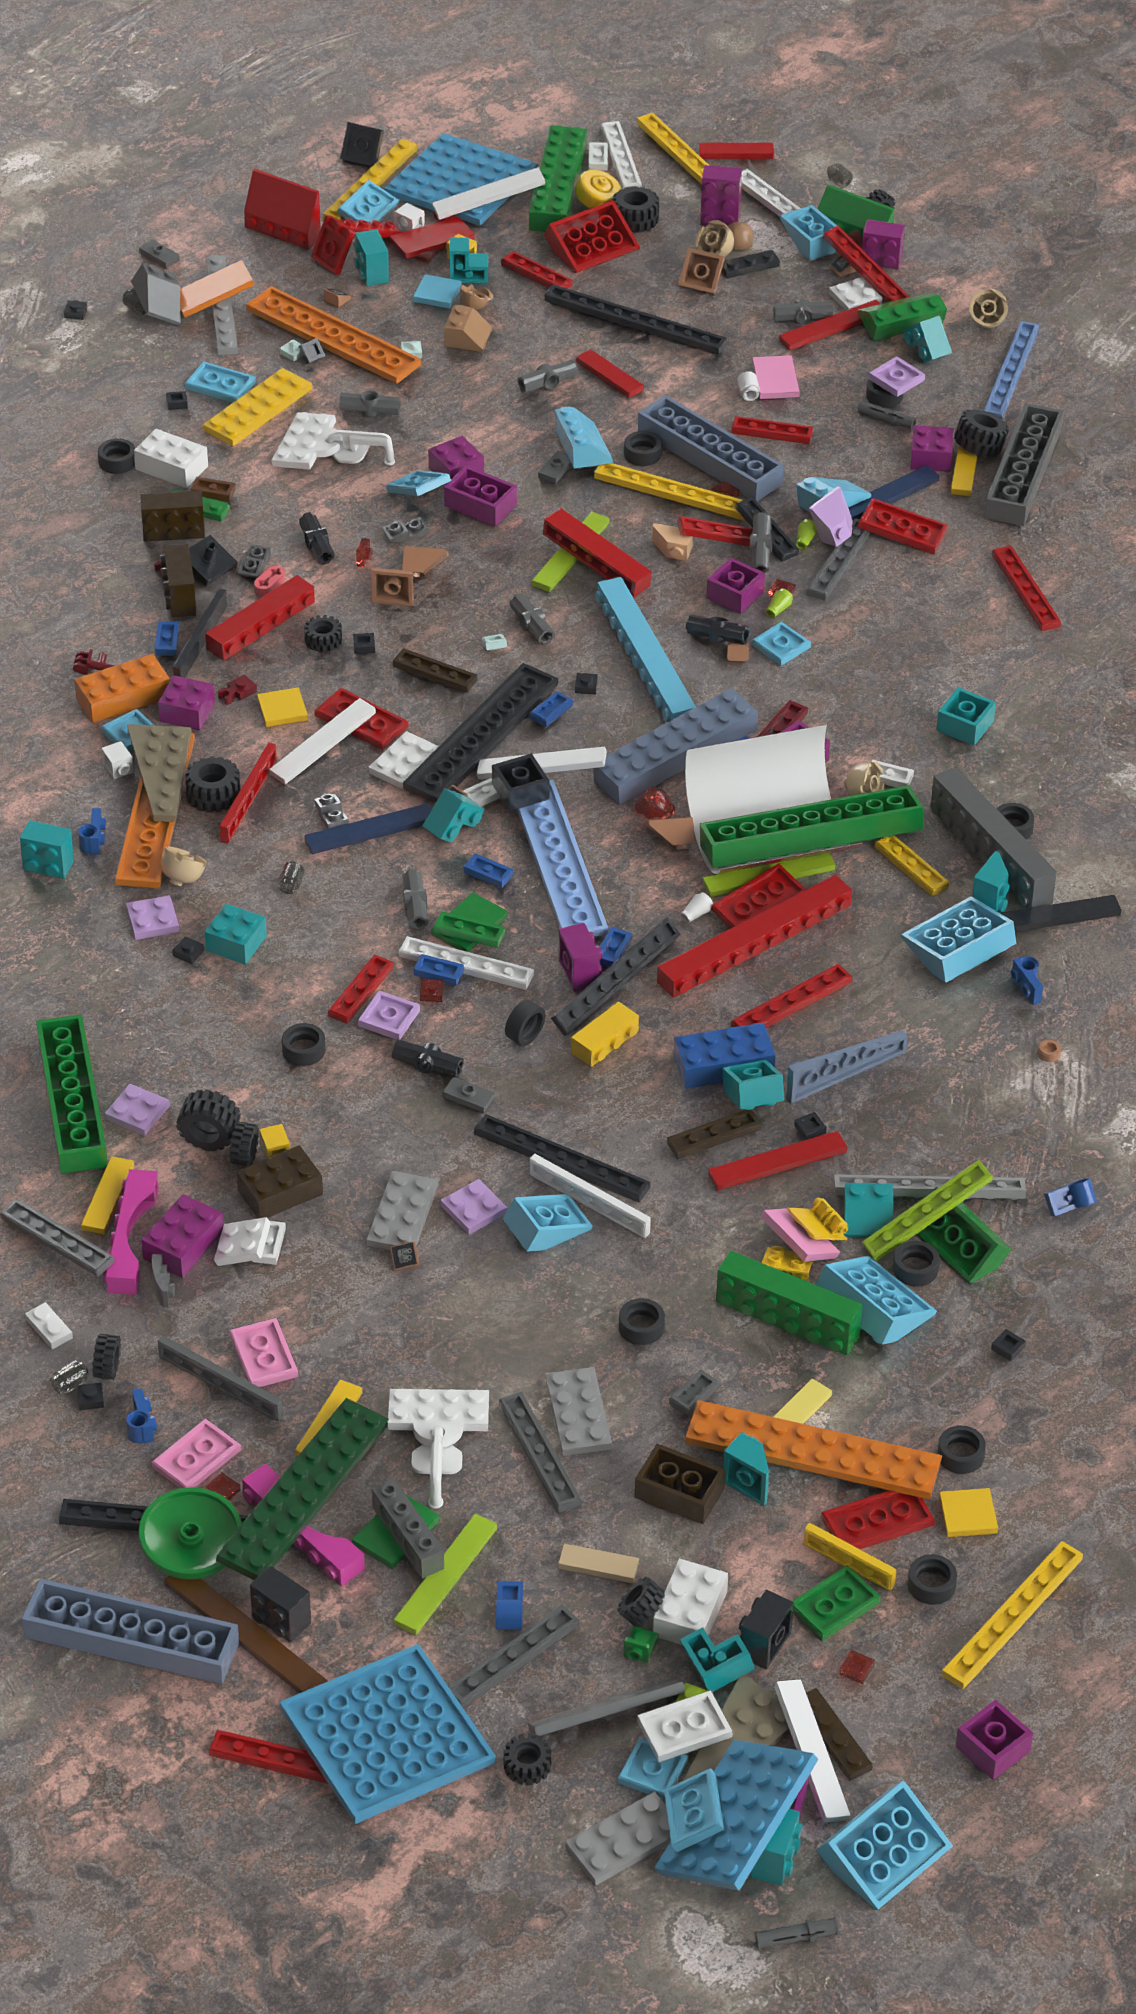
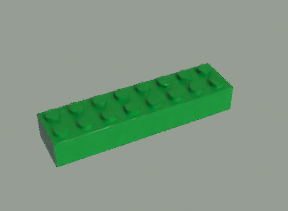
M560 125L550 126L540 165V171L545 179V184L534 189L529 209V231L546 232L549 224L571 216L576 195L575 187L580 178L587 149V129L562 127Z
M82 1014L37 1020L38 1043L60 1172L64 1174L106 1168L108 1165L106 1144Z

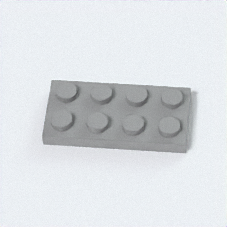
M392 1171L367 1237V1246L390 1250L391 1246L415 1241L417 1246L438 1188V1179Z
M590 1367L546 1373V1384L562 1456L612 1450L611 1436L595 1368Z
M653 1792L565 1841V1848L596 1886L669 1845L671 1838L666 1805L656 1792Z

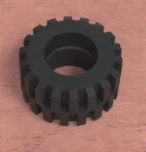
M632 186L620 189L614 194L612 200L617 205L631 232L648 231L658 224L660 200L654 191L641 186Z
M975 409L967 410L961 414L954 433V439L959 446L971 453L989 457L997 456L1001 453L1009 427L1002 419L992 413Z
M210 756V758H200V761L196 760L193 762V765L188 766V771L185 772L186 797L194 808L198 807L200 811L221 812V810H227L232 806L241 790L240 772L235 763H231L229 759L224 760L223 757L214 758V756Z
M207 1089L205 1091L196 1090L195 1093L191 1092L185 1098L176 1121V1128L179 1130V1135L184 1137L187 1143L193 1144V1147H199L205 1151L207 1149L211 1151L223 1150L225 1146L228 1147L231 1144L234 1127L241 1119L240 1110L235 1106L236 1103L233 1100H229L228 1096L221 1095L220 1092H212Z

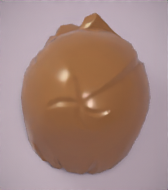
M737 221L728 225L734 237L732 250L740 251L753 246V231L748 224Z
M473 284L467 287L461 285L459 288L461 304L466 307H473L475 310L484 308L493 299L492 292L487 288L475 289Z

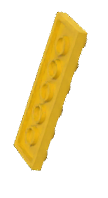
M281 368L203 424V431L234 446L311 391L312 383Z

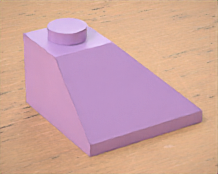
M837 486L809 507L821 542L837 547L852 535L853 520L841 487Z

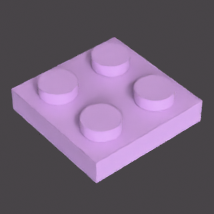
M896 356L869 372V379L898 397L925 381V374Z
M170 895L126 903L135 940L179 932V924Z
M378 991L359 1018L358 1026L400 1040L420 1012V1004Z
M129 1084L105 1112V1120L146 1136L170 1107V1101Z
M480 1179L441 1199V1207L468 1235L499 1219L507 1212V1206Z

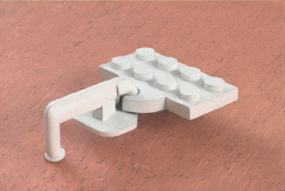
M298 412L272 458L273 467L311 469L317 457H327L333 455L340 463L355 464L363 460L370 445L384 447V464L392 466L395 464L391 438L385 433L337 430L333 428L336 423L335 415Z
M390 1389L388 1430H413L415 1438L423 1444L412 1452V1469L420 1474H430V1498L428 1504L433 1509H438L443 1505L441 1475L455 1474L462 1468V1452L452 1444L461 1438L463 1431H488L489 1390Z

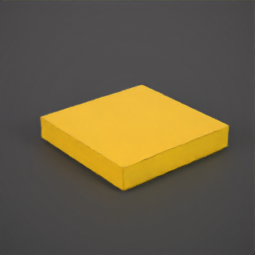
M299 687L257 694V700L266 727L308 721V714Z
M990 1488L940 1492L939 1499L947 1537L998 1534V1524Z

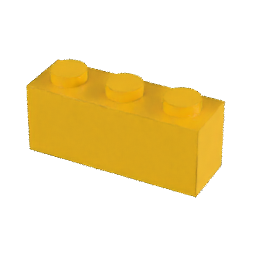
M618 1001L571 1037V1053L592 1067L598 1061H602L614 1049H618L627 1039L636 1035L639 1030V1015Z

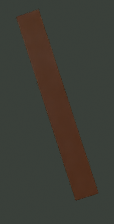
M168 1576L164 1579L165 1585L204 1617L237 1624L239 1645L298 1693L328 1682L327 1679L201 1578L181 1579Z

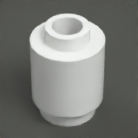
M753 372L742 373L737 379L740 394L745 400L753 401L757 399L760 393L757 376Z

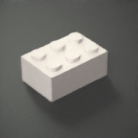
M155 429L134 450L135 470L187 488L208 467L207 447L159 429Z
M679 1559L665 1590V1598L662 1599L663 1603L659 1605V1610L654 1616L653 1632L659 1633L658 1638L681 1644L680 1639L702 1627L709 1636L727 1594L728 1573Z

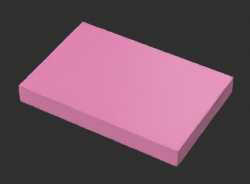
M792 355L753 357V367L759 384L760 399L799 397V387Z
M787 1208L763 1211L761 1218L803 1261L837 1259L840 1251L829 1240H814L809 1237L802 1225L794 1221Z
M277 1318L229 1330L230 1338L248 1382L262 1387L298 1377V1370Z
M205 1418L152 1461V1468L179 1488H196L239 1453L241 1445Z

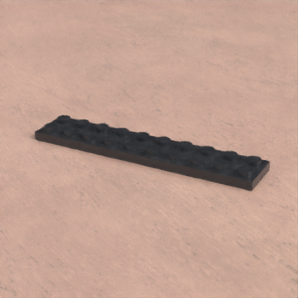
M522 663L403 782V789L436 803L444 788L449 789L452 785L457 787L479 765V761L485 759L558 685V678Z

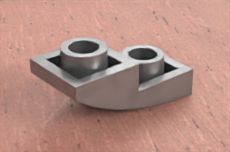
M421 516L405 524L399 519L382 527L390 542L396 543L415 540L430 534L429 528Z
M250 544L247 556L243 557L238 575L258 578L269 560L271 548Z
M325 794L321 798L314 799L319 815L327 829L349 823L348 817L342 811L341 801L335 794Z
M152 1254L155 1291L163 1307H169L170 1298H174L175 1284L170 1283V1274L167 1273V1264L162 1262V1254Z

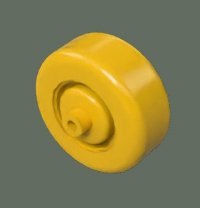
M588 170L581 174L575 187V193L579 201L591 209L612 201L614 194L621 189V186L614 177L606 172Z

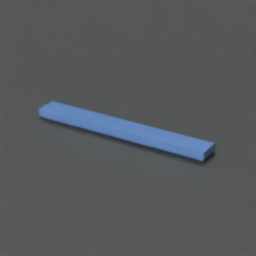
M1020 321L984 408V411L992 413L1002 420L1039 331L1038 324Z

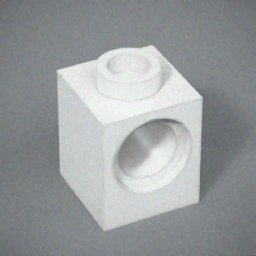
M406 203L395 211L396 228L405 232L425 226L423 210Z
M121 741L101 748L103 765L113 779L133 773L132 756Z

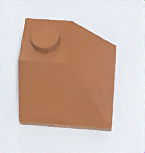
M688 248L678 285L715 294L725 256Z
M404 546L402 571L413 572V577H419L420 574H426L447 559L449 553L446 549Z
M371 568L373 603L413 606V572Z
M693 817L644 822L647 829L670 846H676V850L690 849L689 844H695Z

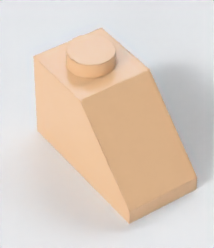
M653 523L652 542L667 558L687 561L693 547V537L680 535L678 527Z

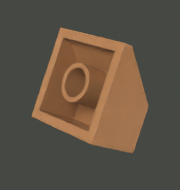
M454 305L444 327V346L483 352L492 326L473 307Z

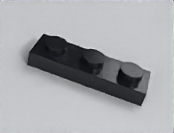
M766 250L725 260L721 271L726 278H732L779 267L780 260L773 250Z

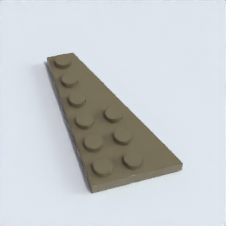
M127 724V731L135 752L136 762L144 783L154 821L176 822L192 735L191 727Z
M747 1675L738 1678L721 1710L732 1730V1737L700 1748L684 1780L710 1768L715 1771V1768L734 1739L776 1746L790 1733L779 1700Z

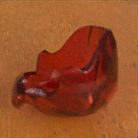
M648 787L637 799L635 810L637 813L645 815L647 819L654 817L668 819L674 815L675 806L664 790L657 787Z

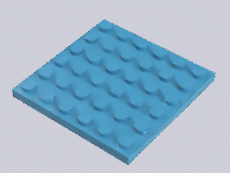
M442 133L388 183L384 190L397 199L435 211L433 202L538 168V163ZM511 196L455 215L461 220L480 226Z
M419 1644L279 1702V1709L354 1824L496 1763V1755Z

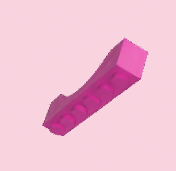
M129 1169L127 1179H123L122 1193L124 1195L120 1196L118 1201L120 1214L115 1215L114 1227L116 1232L111 1233L110 1245L112 1250L107 1251V1253L114 1257L115 1262L103 1272V1283H107V1293L137 1294L140 1280L139 1260L132 1253L128 1241L132 1228L138 1219L156 1203L159 1189L157 1171Z
M264 1464L242 1479V1495L244 1499L256 1507L279 1480L280 1476L267 1464ZM307 1526L293 1543L297 1549H302L307 1554L313 1564H318L330 1580H335L340 1586L365 1570L364 1554L348 1539L329 1536Z

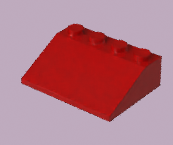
M254 169L244 209L245 227L309 250L315 245L321 229L319 191Z
M614 200L551 223L544 234L552 251L575 273L640 249L637 240Z

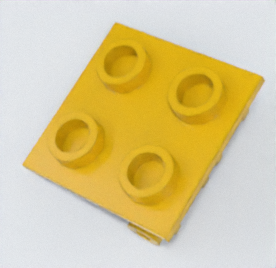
M816 1198L813 1201L814 1206L812 1209L787 1208L794 1221L802 1225L807 1231V1235L812 1239L831 1241L848 1239L844 1235L848 1231L846 1221L835 1212L825 1199Z
M780 1246L767 1247L761 1263L780 1271H786L788 1274L792 1272L793 1276L809 1282L808 1274L813 1261H803L794 1251L785 1250V1248Z

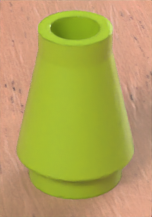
M806 519L799 523L795 543L798 549L805 550L817 534L814 521Z
M786 589L775 591L765 610L766 615L774 619L778 614L791 606L792 594Z

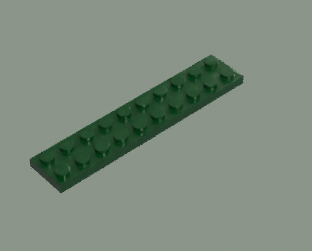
M345 1398L217 1553L216 1561L252 1580H255L270 1565L274 1567L387 1428L389 1418Z

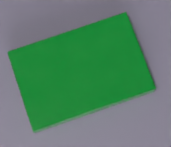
M474 892L450 912L451 914L495 925H500L508 917L507 910ZM434 927L431 929V935L458 950L469 952L478 944L435 933Z
M407 1496L431 1530L440 1521V1515ZM377 1514L352 1539V1543L358 1549L391 1569L406 1556Z
M846 1565L794 1599L793 1614L823 1642L880 1604L881 1596Z

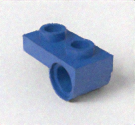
M92 808L91 824H84L78 829L79 847L84 853L100 854L101 845H105V834L102 830H106V818L101 816V808Z
M1031 956L1013 959V966L1010 971L1012 980L1017 982L1022 989L1023 995L1028 997L1033 1005L1040 1003L1043 985L1037 979L1038 960Z
M1083 1178L1044 1193L1051 1216H1057L1075 1208L1085 1207L1097 1202L1090 1178Z
M142 1388L132 1390L135 1411L130 1412L126 1418L128 1438L133 1443L145 1444L154 1442L153 1431H157L155 1417L149 1415V1412H152L149 1397L144 1398Z
M498 1581L496 1629L522 1630L523 1582Z

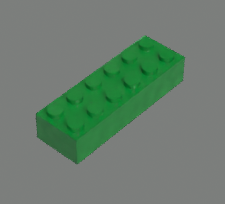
M734 1251L729 1252L717 1270L716 1302L723 1306L740 1311L747 1316L762 1320L769 1325H774L791 1334H796L844 1355H848L860 1336L863 1304Z

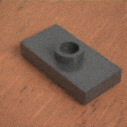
M153 239L139 247L140 254L164 268H168L180 260L179 254Z
M557 450L540 469L538 478L556 484L572 466L567 454Z
M453 1077L443 1091V1098L484 1113L495 1099V1093Z
M699 1370L669 1398V1404L686 1416H689L695 1411L698 1400H707L720 1388V1382L704 1371Z

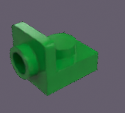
M634 1626L630 1636L624 1640L623 1656L633 1661L649 1663L657 1644L659 1633Z

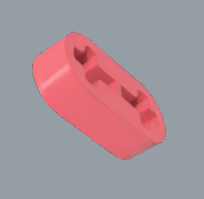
M272 566L254 581L255 594L263 597L285 582L284 568Z

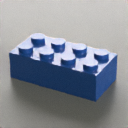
M764 1023L674 1037L673 1057L684 1089L723 1083L722 1068L765 1059L775 1067L776 1055Z

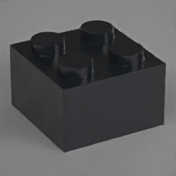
M532 753L492 765V785L509 812L549 800V779Z
M271 1565L250 1584L252 1617L257 1623L264 1624L270 1628L276 1636L283 1637L291 1643L311 1624L310 1592Z
M767 1589L761 1597H756L752 1604L751 1612L748 1616L744 1615L739 1624V1630H741L740 1639L750 1653L753 1664L766 1670L791 1635L794 1605L793 1601Z

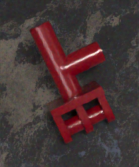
M90 649L89 653L84 651L76 653L73 671L85 676L88 675L89 668L101 671L116 665L106 663L107 654L104 652L99 653L97 661L91 660L93 649Z

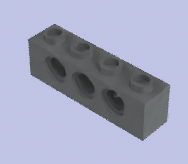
M395 1479L373 1488L372 1508L419 1576L423 1579L444 1569L443 1547Z

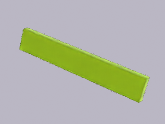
M591 512L582 523L600 535L609 525L610 518ZM560 547L533 578L532 586L551 592L578 559Z
M830 853L779 862L795 879L833 871L836 867ZM778 863L703 877V885L710 898L729 894Z
M978 1159L862 1241L863 1246L872 1258L878 1262L994 1180L992 1175Z
M475 1513L444 1553V1569L425 1578L395 1617L394 1625L417 1635L495 1533L497 1523Z

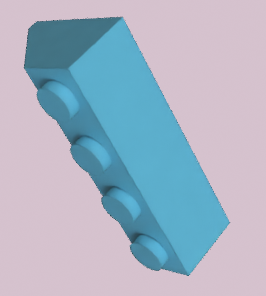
M562 407L555 410V431L574 469L613 463V459L595 423L574 407Z

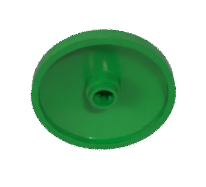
M179 1488L161 1495L147 1507L140 1521L139 1541L146 1559L162 1573L181 1579H199L216 1574L226 1567L216 1561L217 1553L242 1523L235 1507L220 1494L203 1488Z

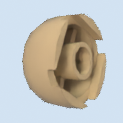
M718 220L708 222L709 225L700 228L696 235L695 245L700 251L726 257L734 246L733 233L723 222Z
M995 289L978 291L970 301L969 313L971 319L977 326L986 329L1000 325L1008 313L1005 296Z
M864 762L853 766L844 780V786L849 796L884 790V782H880V775H883V770L877 762Z
M168 846V848L165 847L162 854L161 869L170 878V883L182 886L183 883L190 884L195 882L202 875L207 861L198 855L194 859L189 854L190 852Z

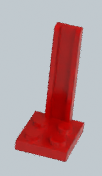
M326 215L311 258L332 273L340 275L355 233L377 229L381 237L390 238L391 235L402 233V231L396 228V224L390 221L382 223L376 220L367 222L359 219V221L352 219L336 220L334 217Z

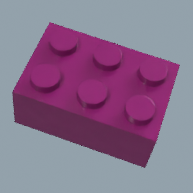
M704 165L700 225L707 226L709 225L708 222L718 220L728 226L739 221L742 168Z
M466 465L444 486V506L496 527L517 506V485Z
M182 1194L141 1239L143 1259L152 1263V1254H162V1262L167 1264V1271L183 1278L221 1236L223 1213Z

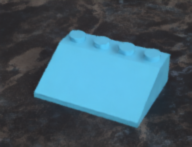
M972 896L901 934L903 941L931 974L945 983L1016 944L1013 921Z
M870 1256L826 1264L816 1282L817 1286L863 1304L860 1329L865 1330L872 1336L875 1342L882 1345L898 1341L933 1317L937 1310Z
M903 1780L890 1787L816 1850L834 1874L871 1907L878 1910L953 1847V1845Z

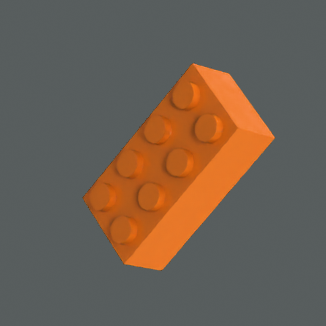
M150 654L74 679L76 699L94 724L159 702L170 683V678L156 657Z

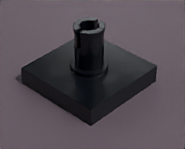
M347 122L340 159L373 166L379 158L384 130Z
M211 535L189 548L192 571L206 586L237 567L238 562Z

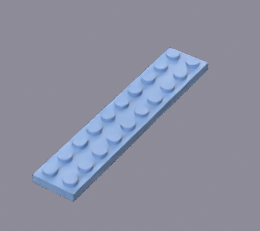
M549 780V800L517 809L559 928L585 923L588 931L593 932L594 937L606 935L608 933L606 920L554 780Z

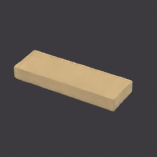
M564 1543L558 1569L633 1584L639 1566V1558Z

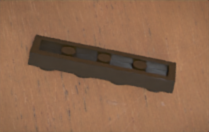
M404 648L393 659V667L465 693H468L477 682V674Z
M752 1109L743 1110L667 1137V1145L676 1158L680 1159L761 1130L762 1123Z
M814 1688L806 1692L826 1750L848 1780L851 1781L872 1771V1762L819 1690Z

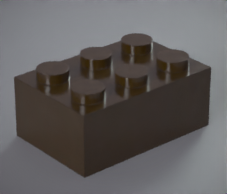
M202 491L140 494L143 542L205 538Z
M188 544L163 546L164 554L160 555L161 567H165L162 568L161 576L162 583H164L166 610L171 611L172 618L197 616L195 584Z
M300 1145L236 1171L238 1192L257 1218H269L323 1195L322 1174Z
M656 1443L635 1478L634 1498L704 1524L725 1488L726 1470Z

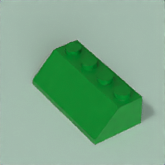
M829 184L817 208L839 226L853 241L860 244L863 242V231L867 219L888 223L894 222V208Z
M924 293L859 309L858 314L871 339L876 341L904 334V329L940 316L943 324L947 308L939 294Z
M962 1202L918 1233L969 1283H973L997 1269L1012 1250Z

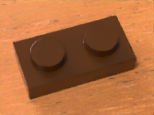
M196 477L191 487V491H202V497L229 502L236 490L235 483L202 477Z

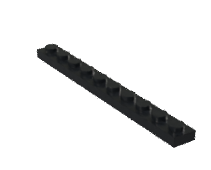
M554 284L544 294V301L709 351L710 353L719 355L727 345V337Z

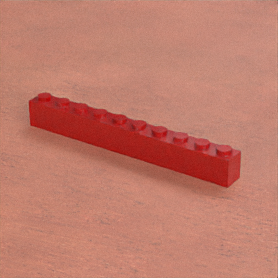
M834 875L657 966V983L673 998L686 993L697 985L705 983L726 970L740 965L749 958L757 956L799 932L811 928L824 919H828L832 915L851 906L852 889L837 875Z

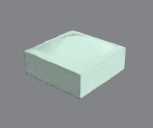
M291 340L279 348L280 354L294 362L302 357L298 347L302 344Z
M421 341L401 342L402 350L422 358Z
M502 634L483 637L482 644L486 650L495 651L507 647V640Z

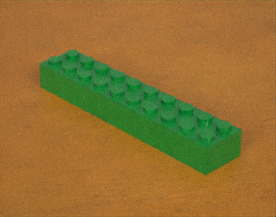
M908 785L699 823L700 846L712 868H723L727 865L745 864L749 861L766 860L776 856H788L798 852H809L820 848L827 849L842 844L849 845L853 842L871 841L875 838L892 837L897 834L923 830L924 807Z

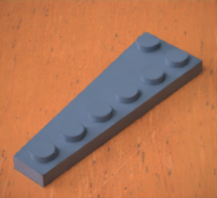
M901 1030L803 1062H794L788 1066L787 1100L792 1104L905 1053L908 1035Z

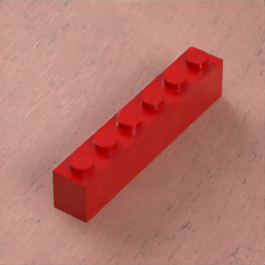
M562 508L544 519L542 533L544 536L607 580L621 577L633 598L650 587L651 570Z
M294 576L206 632V649L224 661L315 602L314 586L300 576Z

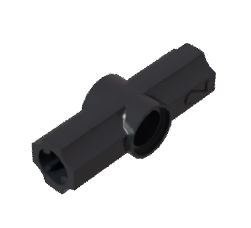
M311 512L304 513L299 518V525L304 533L306 546L308 549H312L317 562H321L323 565L329 564L334 559V551L329 543L327 530L325 527H321L316 515L311 514Z
M690 615L686 622L687 633L708 637V640L713 642L728 641L744 645L747 644L750 638L749 626L728 622L726 618H706Z
M397 1039L392 1051L393 1059L413 1064L418 1071L429 1074L434 1070L459 1077L464 1065V1058L443 1053L433 1043H426L420 1046Z

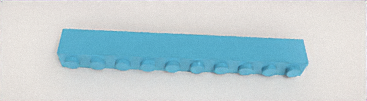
M618 577L598 582V591L595 592L596 601L602 605L603 613L605 616H608L611 628L616 630L619 642H623L626 654L631 656L634 668L638 669L642 682L645 681L648 693L653 695L656 707L661 709L664 721L669 722L695 708L694 702L623 579Z

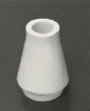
M703 892L695 894L684 911L680 913V916L684 922L689 924L696 918L710 912L713 902Z

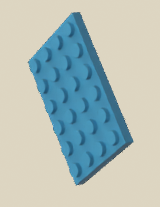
M734 1739L714 1771L724 1830L677 1853L672 1848L670 1842L656 1864L655 1870L659 1875L739 1891L816 1765L818 1758L812 1752Z

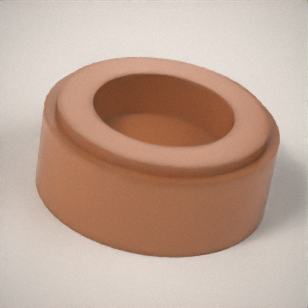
M1053 1040L1042 1041L1038 1045V1057L1046 1062L1058 1060L1061 1055L1060 1044Z

